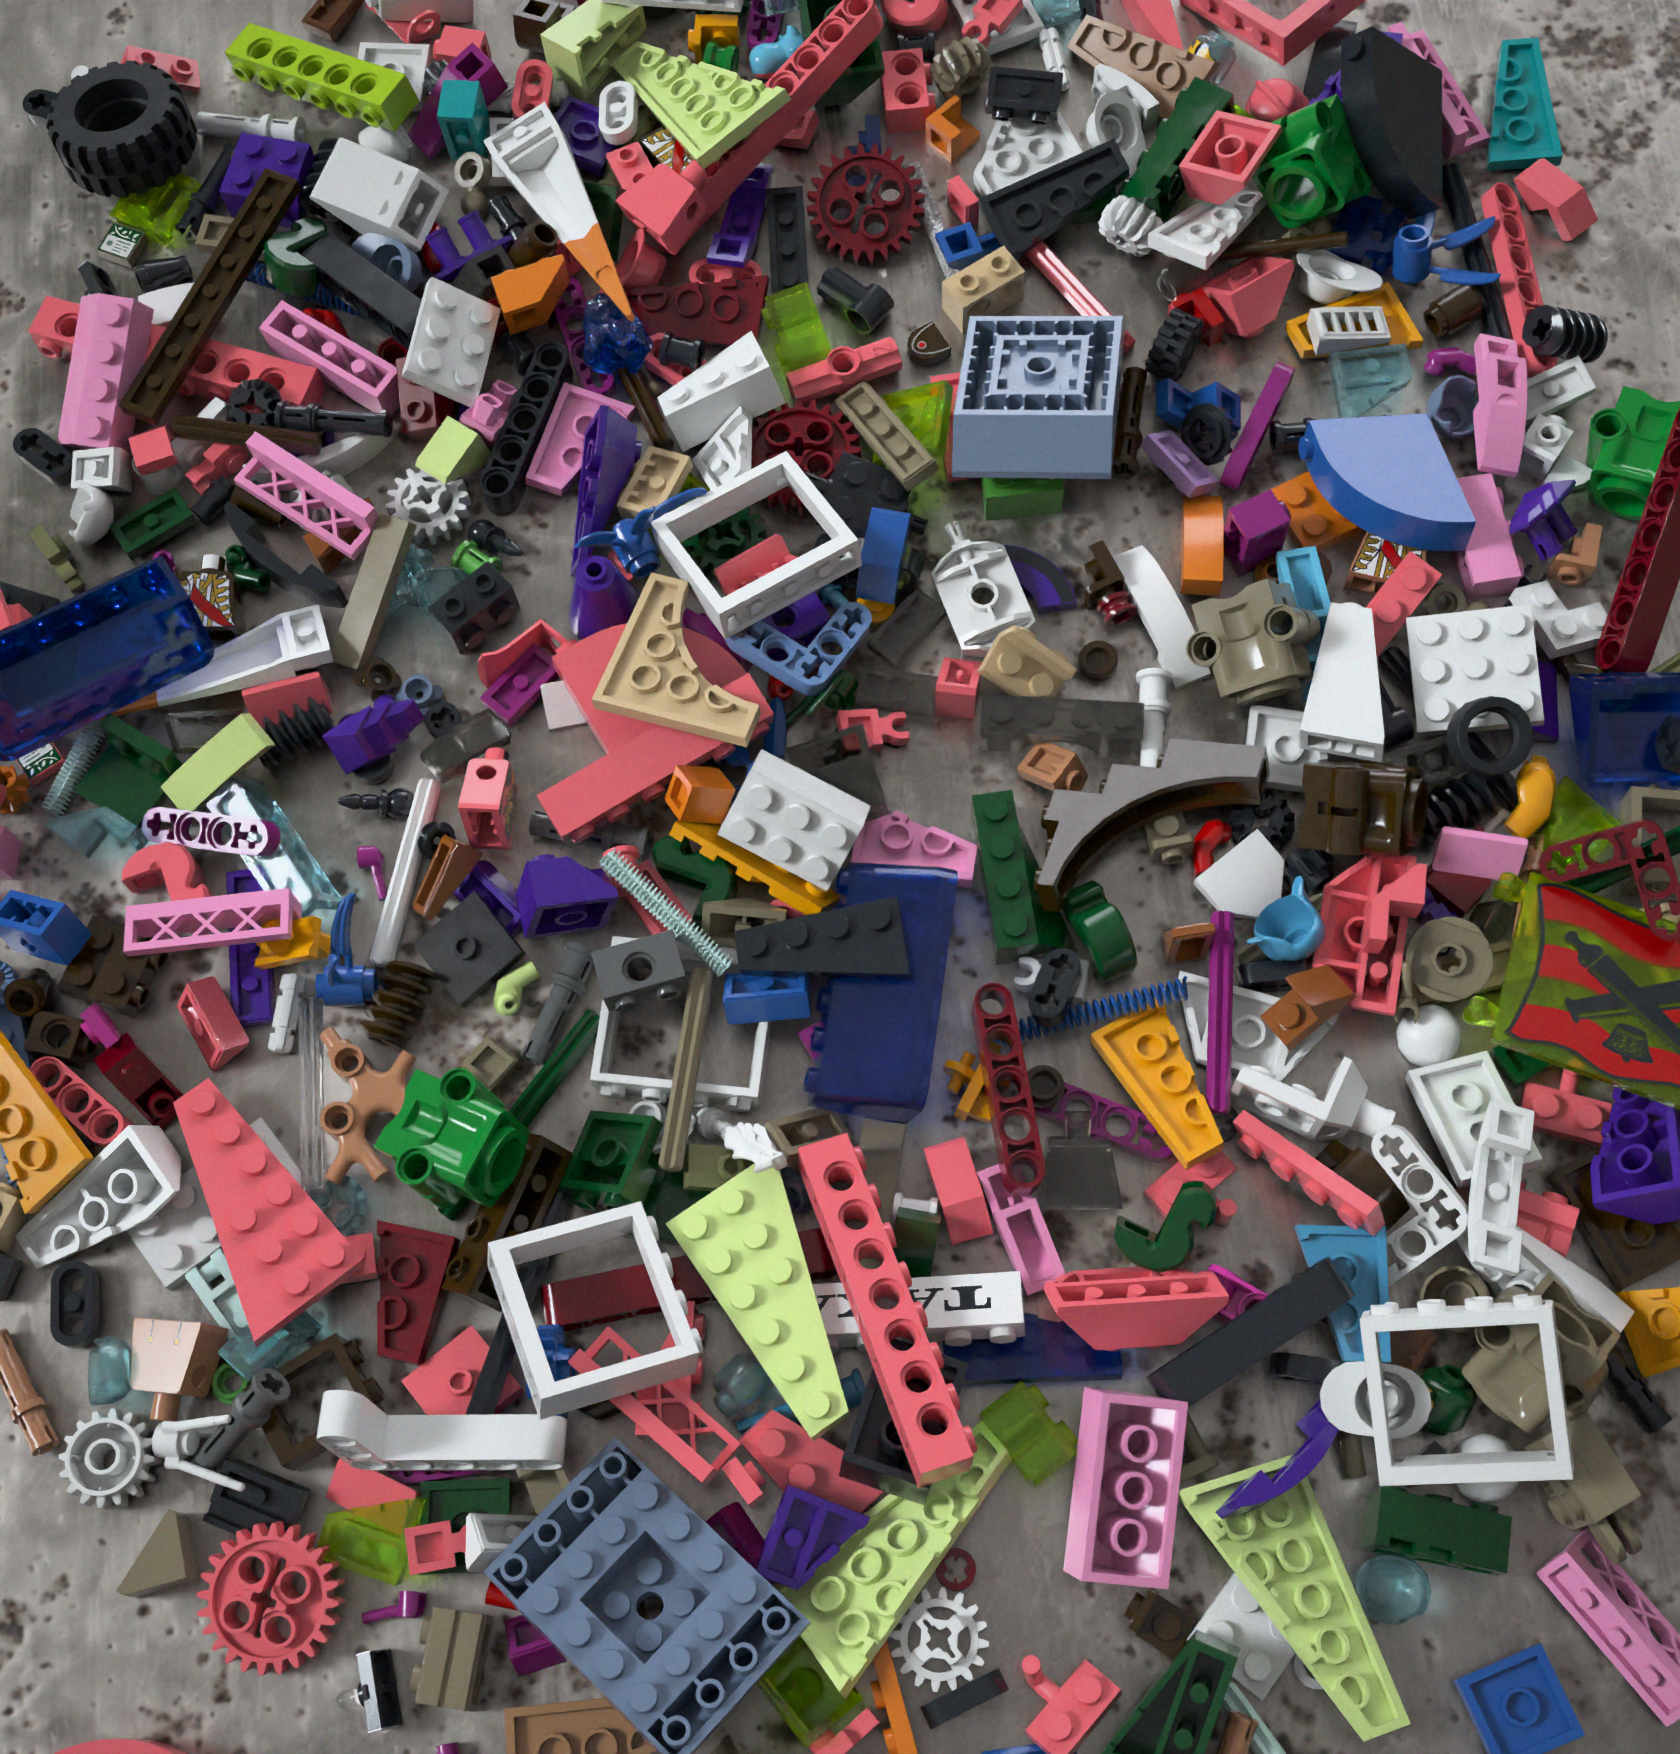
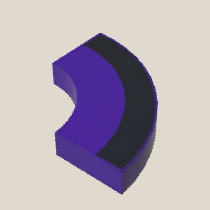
M1004 545L1023 592L1033 602L1038 614L1076 608L1077 600L1075 593L1059 568L1036 552L1017 546Z

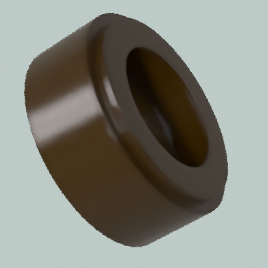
M1092 641L1086 644L1079 653V669L1090 680H1107L1117 670L1118 654L1111 644L1105 641Z

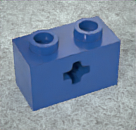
M10 890L0 902V937L15 952L68 966L80 953L82 947L92 935L65 903Z

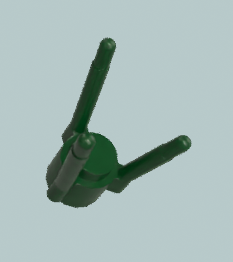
M840 669L820 694L807 696L786 716V728L809 706L810 708L806 712L809 717H812L823 704L833 710H837L840 706L843 707L842 710H852L858 702V699L853 695L858 688L856 679L847 671ZM837 726L823 764L825 770L831 768L840 744Z

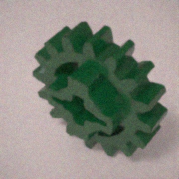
M750 506L691 536L683 543L687 553L697 566L700 565V570L706 576L711 571H714L716 567L764 541L767 538L766 526L762 525L761 515L759 513L751 515ZM745 529H747L751 535L750 542L746 540V536L744 534ZM701 538L705 539L706 551L700 545Z

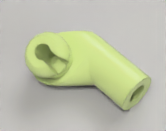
M531 960L498 980L494 995V1007L499 1014L503 1016L515 1014L521 1004L523 987L541 977Z

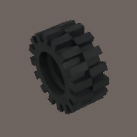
M1178 308L1172 309L1169 316L1165 318L1163 326H1160L1157 337L1154 338L1153 347L1149 350V358L1145 363V371L1163 380L1169 377L1177 382L1182 376L1183 370H1186L1189 360L1192 359L1194 349L1198 346V339L1202 335L1204 321Z

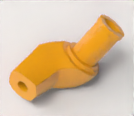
M1532 756L1531 763L1526 760L1524 766L1517 774L1518 805L1503 824V827L1514 837L1529 839L1550 818L1556 789V776L1550 768L1549 761L1542 756Z

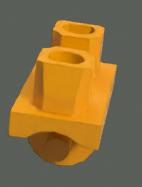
M308 916L292 920L291 939L255 942L260 947V952L255 959L254 967L265 970L279 966L297 965L298 962L313 959H327L330 954L331 936L321 932L322 919ZM268 920L263 922L260 927L262 929L280 927V920Z
M991 1041L989 1044L990 1050L998 1056H1003L999 1054L1003 1046ZM965 1051L959 1062L946 1060L943 1071L951 1077L946 1089L951 1093L957 1094L962 1083L968 1085L954 1117L965 1122L967 1116L990 1124L991 1119L986 1093L981 1091L984 1085L981 1065H978L976 1071L971 1069L976 1057ZM1001 1081L998 1085L1008 1089L1011 1082Z

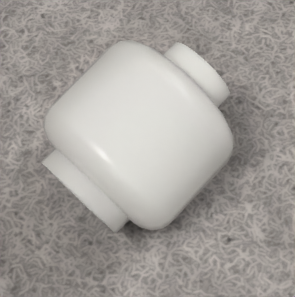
M402 125L395 132L381 127L374 128L369 126L362 130L358 136L360 145L403 163L410 158L409 149L413 145Z

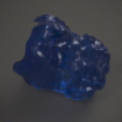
M598 293L593 299L587 301L582 327L585 332V348L583 349L585 366H589L595 372L612 375L615 370L626 367L632 374H636L642 368L645 357L653 349V342L646 333L643 322L640 321L634 308L631 307L634 315V322L627 319L607 294Z

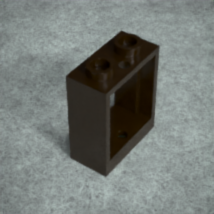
M335 1333L275 1369L290 1382L335 1354L354 1392L364 1395L385 1413L380 1402L386 1399L385 1395L373 1376L369 1379L365 1376L360 1366L365 1362V1358L353 1339L347 1342L346 1339ZM252 1384L242 1389L243 1392L247 1391ZM275 1405L272 1408L270 1419L264 1424L262 1429L282 1467L295 1471L328 1450L317 1442V1432L299 1443L280 1405Z

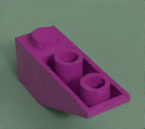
M473 42L445 67L408 132L410 140L430 160L446 146L437 119L444 80L479 81L487 107L509 88L495 64Z

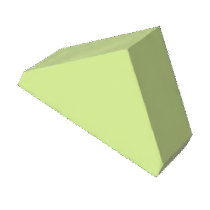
M447 416L417 458L415 466L447 484L487 464L491 452L476 432Z

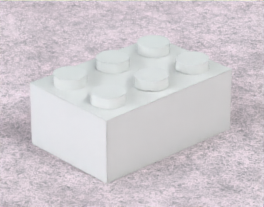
M761 749L717 835L827 891L862 830L871 806Z

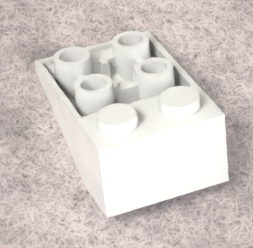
M340 137L309 198L362 235L378 233L401 241L407 248L417 253L421 250L426 240L425 237L428 236L449 190L418 168Z

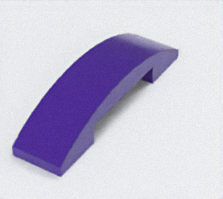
M760 163L731 194L719 233H714L707 255V263L744 268L749 263L759 238L766 211V189L771 186L773 165Z
M1320 1398L1296 1423L1309 1438L1271 1479L1260 1470L1243 1481L1216 1510L1215 1513L1221 1519L1243 1515L1264 1506L1298 1484L1317 1466L1330 1448L1339 1430L1327 1420L1321 1409Z

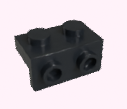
M991 66L987 98H985L986 114H992L991 118L998 121H1013V117L1028 118L1029 123L1036 125H1048L1050 120L1058 121L1063 73Z
M485 562L430 605L428 609L430 614L443 627L451 646L461 655L467 649L478 646L484 640L486 634L496 626L507 623L515 615L520 605L513 586L490 562Z

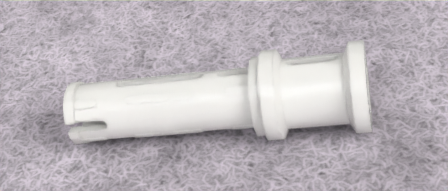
M199 111L195 118V125L199 135L239 139L242 132L306 143V123L304 118L298 116L291 120L276 118L274 114L269 113L262 115L261 118Z
M1146 668L1136 673V682L1140 684L1139 702L1135 705V712L1138 718L1141 719L1140 766L1156 768L1158 756L1165 754V719L1171 713V704L1167 702L1168 684L1172 681V674L1162 668Z

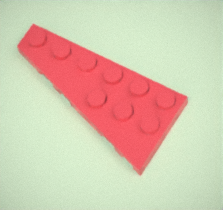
M207 1078L174 1101L173 1104L255 1346L258 1347L362 1268L364 1262L362 1257L213 1082Z

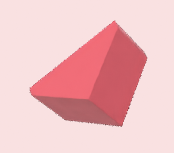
M944 657L936 682L935 715L975 720L981 675L977 671L982 662Z

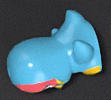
M788 25L786 34L778 36V42L762 43L751 50L749 65L751 72L757 78L770 79L800 47L804 40L797 28Z

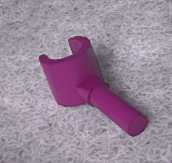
M373 845L359 846L357 848L359 869L371 868L379 901H384L387 896L382 875L384 855Z
M399 1591L398 1606H389L364 1612L361 1615L363 1624L397 1617L420 1618L424 1613L426 1594L417 1591Z

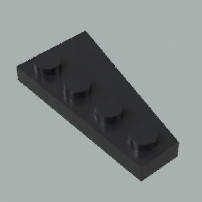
M1112 139L979 198V206L999 247L1005 246L1014 259L1017 260L1129 177V166L1115 139Z
M897 896L734 931L738 967L743 976L796 977L797 974L817 975L820 978H835V975L858 976L860 979H877V976L897 977L898 980H913L901 904Z

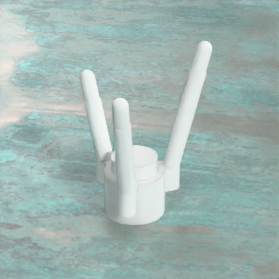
M230 1415L210 1416L184 1421H163L157 1425L152 1437V1450L157 1458H165V1469H179L239 1492L245 1490V1484L184 1460L189 1455L196 1453L200 1438H209L218 1428L212 1426L230 1423L232 1420Z

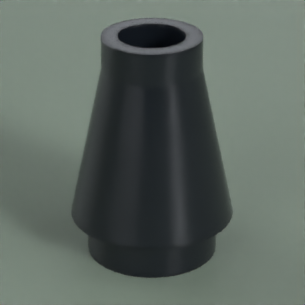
M185 255L173 258L141 261V265L133 267L143 294L174 286L185 278L193 276Z

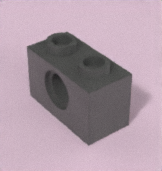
M673 929L591 952L602 997L608 1011L616 1009L617 1012H628L638 1008L641 1005L640 1002L654 998L660 1001L670 1000L681 995L682 990H686L689 987ZM645 967L652 970L651 975L646 980L635 981L631 979L633 973L639 968Z

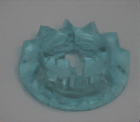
M325 1175L314 1180L305 1189V1192L321 1210L331 1206L334 1192L337 1201L344 1205L347 1204L348 1207L338 1211L336 1223L329 1213H323L343 1236L354 1235L355 1230L360 1224L366 1221L365 1213L369 1203L363 1187L347 1175H345L339 1186L324 1178Z

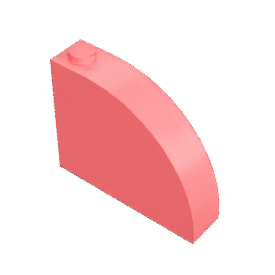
M627 623L601 630L579 642L575 639L562 644L556 650L557 654L552 656L555 671L564 682L606 755L657 726V724L594 709L592 697ZM682 627L684 643L690 656L698 666L699 672L711 685L714 686L716 684L723 688L747 674L740 663L719 644L700 633Z

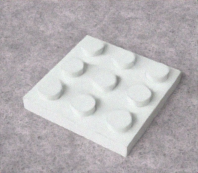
M1531 604L1406 617L1417 737L1446 735L1447 727L1454 713L1467 702L1489 696L1506 697L1519 704L1529 716L1532 726L1544 724ZM1485 712L1477 715L1471 721L1468 732L1508 729L1510 727L1503 716L1495 712Z

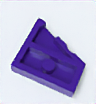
M787 1484L754 1569L764 1578L798 1591L814 1576L815 1570L821 1564L827 1563L841 1550L839 1548L858 1529L862 1530L868 1524L870 1517Z

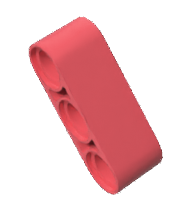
M45 1056L36 1060L29 1068L62 1115L102 1148L105 1149L126 1127L134 1125L127 1116L59 1059ZM60 1072L57 1083L47 1087L50 1077ZM89 1097L87 1107L83 1111L76 1113L78 1103L84 1098ZM118 1122L119 1126L116 1133L112 1137L105 1139L108 1127Z

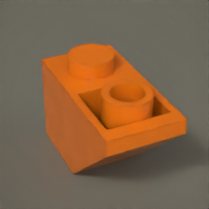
M562 254L551 258H542L535 263L517 269H509L491 277L510 335L545 324L570 283Z

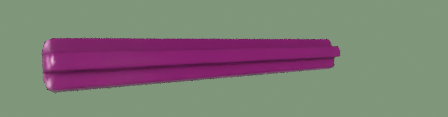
M1214 911L1210 923H1214L1215 934L1210 945L1206 1102L1212 1115H1226L1231 1108L1235 916L1230 911Z

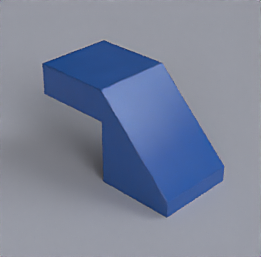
M970 222L935 233V239L948 267L960 271L1000 248L992 232L977 237Z
M1169 377L1156 383V416L1182 431L1185 416L1194 406L1212 402L1216 407L1225 408L1226 417L1234 420L1230 425L1231 432L1241 429V396L1216 381L1195 392L1189 391ZM1212 427V428H1209V431H1212V432H1215V431H1216L1215 428H1213V427Z
M872 507L861 553L862 566L859 567L856 598L895 604L901 562L907 550L911 513Z

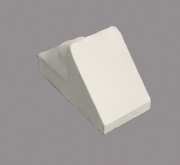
M119 447L73 451L71 489L77 490L83 481L100 489L132 493L133 455Z

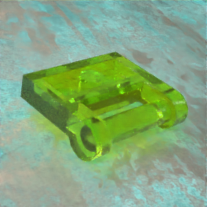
M181 173L175 178L171 176L166 180V184L160 188L155 186L148 189V193L142 195L132 193L129 194V197L120 198L109 216L112 222L145 232L146 236L155 243L167 247L173 238L172 232L175 229V225L189 207L188 200L191 194L198 192L201 184L197 180ZM174 190L181 191L160 224L153 222Z

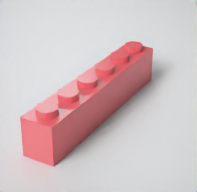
M749 673L722 688L738 698L760 705L761 715L750 742L770 731L769 724L773 723L774 713ZM657 725L537 795V798L563 843L565 844L573 840L574 844H577L595 833L593 827L606 819L613 823L626 816L631 811L629 806L642 798L647 803L662 795L666 791L664 786L671 781L676 765L699 766L711 758L715 762L720 761L736 750L735 744Z

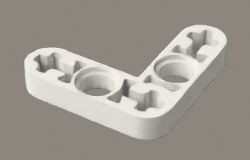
M1388 1125L1375 1134L1371 1143L1372 1153L1376 1160L1418 1212L1416 1216L1386 1237L1387 1244L1390 1243L1396 1256L1407 1264L1405 1267H1401L1397 1259L1389 1265L1388 1287L1459 1237L1468 1227L1467 1204L1412 1134L1404 1127L1398 1125ZM1386 1134L1391 1139L1399 1136L1404 1143L1399 1149L1406 1159L1413 1153L1419 1159L1410 1163L1401 1174L1395 1166L1400 1165L1402 1160L1396 1153L1392 1152L1387 1155L1382 1149L1386 1145V1140L1384 1139ZM1415 1169H1423L1429 1172L1433 1178L1431 1191L1427 1193L1415 1192L1409 1185L1408 1178L1410 1173ZM1440 1189H1443L1447 1196L1442 1197L1439 1201L1448 1211L1454 1208L1459 1211L1460 1215L1456 1219L1459 1227L1454 1228L1450 1223L1442 1226L1438 1221L1442 1216L1439 1207L1434 1203L1430 1209H1427L1423 1202L1431 1200ZM1417 1231L1424 1236L1426 1248L1423 1253L1413 1255L1404 1250L1401 1239L1405 1232ZM1387 1248L1388 1257L1392 1253V1251Z

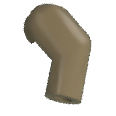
M1341 1431L1339 1448L1344 1477L1361 1478L1366 1476L1367 1472L1361 1436L1364 1435H1355Z

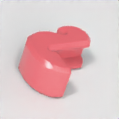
M881 0V10L886 21L894 31L899 34L903 33L905 36L925 35L930 30L935 32L941 28L948 15L947 0H915V3L906 0Z
M165 842L149 845L132 855L122 869V883L132 893H139L165 882L171 901L214 896L208 887L204 885L203 868L184 846Z

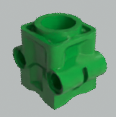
M1338 94L1322 101H1317L1290 113L1288 116H1283L1270 122L1281 125L1283 131L1253 174L1252 179L1282 226L1295 228L1340 210L1344 204L1370 193L1371 179L1365 171L1354 147L1343 102Z
M1623 386L1615 409H1602L1593 415L1590 421L1586 458L1587 467L1592 469L1588 495L1590 503L1601 507L1615 516L1640 521L1675 416L1679 410L1680 401H1660L1643 390Z
M416 1069L405 1088L404 1102L400 1112L384 1127L374 1148L396 1162L395 1169L399 1180L437 1208H451L460 1201L462 1196L490 1208L517 1175L525 1155L529 1130L509 1111L505 1110L502 1100L467 1069H451L441 1079Z

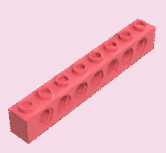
M46 295L28 330L38 346V350L43 355L51 359L61 357L71 360L80 304ZM151 324L146 360L167 327ZM209 339L178 389V392L187 396L193 394L204 396L211 401L217 397L226 403L231 395L230 389L236 388L242 383V380L260 379L270 383L279 390L278 392L282 400L289 401L292 405L308 406L311 402L320 403L326 387L316 367ZM255 399L252 405L242 407L253 414L266 413V410L255 405Z
M844 1133L799 1147L797 1167L918 1488L970 1471L974 1457L973 1453L977 1452L974 1435L968 1425L962 1427L956 1411L961 1409L958 1394L952 1383L945 1384L940 1369L944 1368L941 1351L936 1342L929 1343L924 1328L928 1327L925 1310L920 1301L913 1302L908 1288L912 1287L910 1272L904 1261L898 1262L893 1251V1248L897 1247L896 1238L890 1223H882L877 1209H881V1200L874 1183L868 1185L862 1172L866 1170V1162L860 1146L853 1147L848 1133ZM836 1181H844L851 1187L844 1191H838L830 1185ZM851 1219H858L863 1221L866 1226L862 1229L854 1230L847 1227L845 1223ZM865 1258H874L882 1265L876 1269H867L859 1262ZM882 1297H888L893 1299L897 1306L893 1309L885 1310L879 1308L875 1301ZM902 1337L908 1339L913 1347L906 1351H900L895 1349L890 1342L895 1338ZM914 1378L922 1379L928 1384L929 1389L921 1393L913 1392L906 1386V1382ZM929 1420H935L940 1422L946 1431L940 1435H930L924 1431L922 1424Z

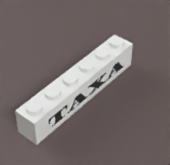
M1020 1271L911 1278L912 1287L908 1289L913 1302L920 1301L925 1310L928 1327H925L924 1330L929 1342L945 1341V1344L949 1346H965L972 1343V1340L990 1339L993 1343L1005 1344L1014 1342L1016 1337L1026 1336ZM841 1282L813 1284L832 1354L837 1353L839 1348L857 1347L858 1350L867 1352ZM882 1297L875 1301L879 1308L885 1310L893 1309L897 1306L896 1302L888 1297ZM902 1337L895 1338V1339H898V1340H901V1341H904V1342H907V1343L912 1344V1343H911L908 1339H906V1338H902Z

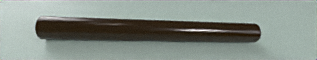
M1348 231L1230 244L1215 261L1348 247L1349 233Z

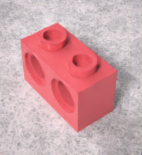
M922 48L882 52L885 74L880 77L887 134L926 130V118L936 111L934 92H927V85H932L930 62L924 63Z

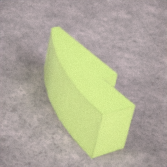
M250 713L240 714L193 754L169 777L161 788L178 809L197 811L249 769V765L275 744Z

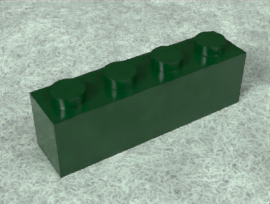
M1195 76L1188 88L1184 87L1179 92L1175 101V109L1169 118H1164L1159 124L1155 141L1150 149L1145 148L1137 161V170L1131 179H1126L1122 183L1118 196L1134 197L1138 202L1145 203L1149 209L1155 210L1156 216L1161 218L1163 224L1167 222L1186 192L1179 169L1180 163L1216 110L1235 114L1234 94Z
M1006 790L972 795L971 816L976 845H978L977 853L996 965L1019 962L1021 957L1042 959L1051 951L1059 948H1067L1078 954V950L1061 913L1043 911L1039 893L1034 891V877L1037 869L1040 867L1017 819L1013 791Z

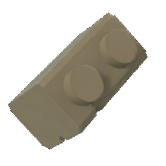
M433 1607L432 1616L424 1617L420 1630V1644L426 1646L422 1664H415L411 1676L410 1691L416 1693L414 1703L476 1712L493 1616Z

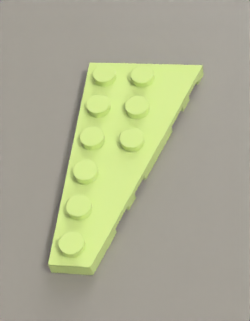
M639 41L610 63L623 81L632 84L638 98L703 169L711 163L718 161L726 151L740 140L748 137L756 127L791 100L785 88L775 86L772 89L766 87L763 81L753 79L750 82L741 79L736 72L704 62L694 64L686 56L679 55L676 58L668 55L664 49Z
M754 1163L668 1221L666 1225L811 1440L815 1441L849 1417L850 1413L780 1169L776 1171L773 1167L763 1172L754 1173L756 1167Z
M983 1421L971 1429L976 1441L977 1452L973 1453L974 1457L970 1471L932 1483L925 1506L892 1494L887 1495L865 1513V1515L870 1517L868 1524L862 1530L858 1529L839 1547L841 1550L827 1563L821 1564L815 1570L814 1576L798 1591L780 1583L773 1585L778 1592L810 1621L811 1624L800 1636L845 1699L1012 1460L1008 1450Z
M1292 1455L1180 1490L1178 1499L1363 1742L1410 1725V1720L1308 1477L1306 1476L1288 1491L1249 1513L1221 1519L1215 1513L1243 1481L1260 1470L1271 1479Z

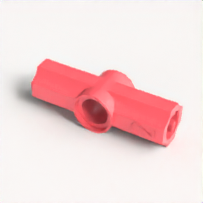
M887 337L856 349L845 346L837 347L831 350L827 359L786 373L785 377L794 404L797 398H800L802 404H805L813 399L816 400L833 393L843 395L864 379L867 382L901 370L902 360L895 340ZM841 370H848V372H844V373L839 372V371H841Z

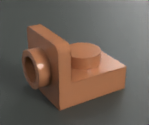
M1587 523L1580 537L1573 536L1568 554L1558 553L1555 555L1548 568L1547 577L1556 579L1565 585L1579 584L1585 586L1596 568L1603 526Z
M1040 738L1017 767V771L1023 779L1053 792L1054 789L1081 791L1088 779V774L1076 753Z

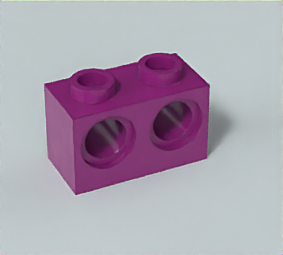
M1271 489L1228 510L1224 527V555L1238 577L1254 571L1260 561L1265 558L1275 557L1276 552L1283 549L1291 521V514L1287 505L1282 500L1278 501Z

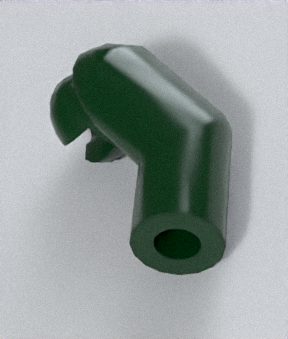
M241 545L228 547L225 551L227 570L234 573L240 585L261 592L267 591L271 584L269 574L254 569L251 558Z

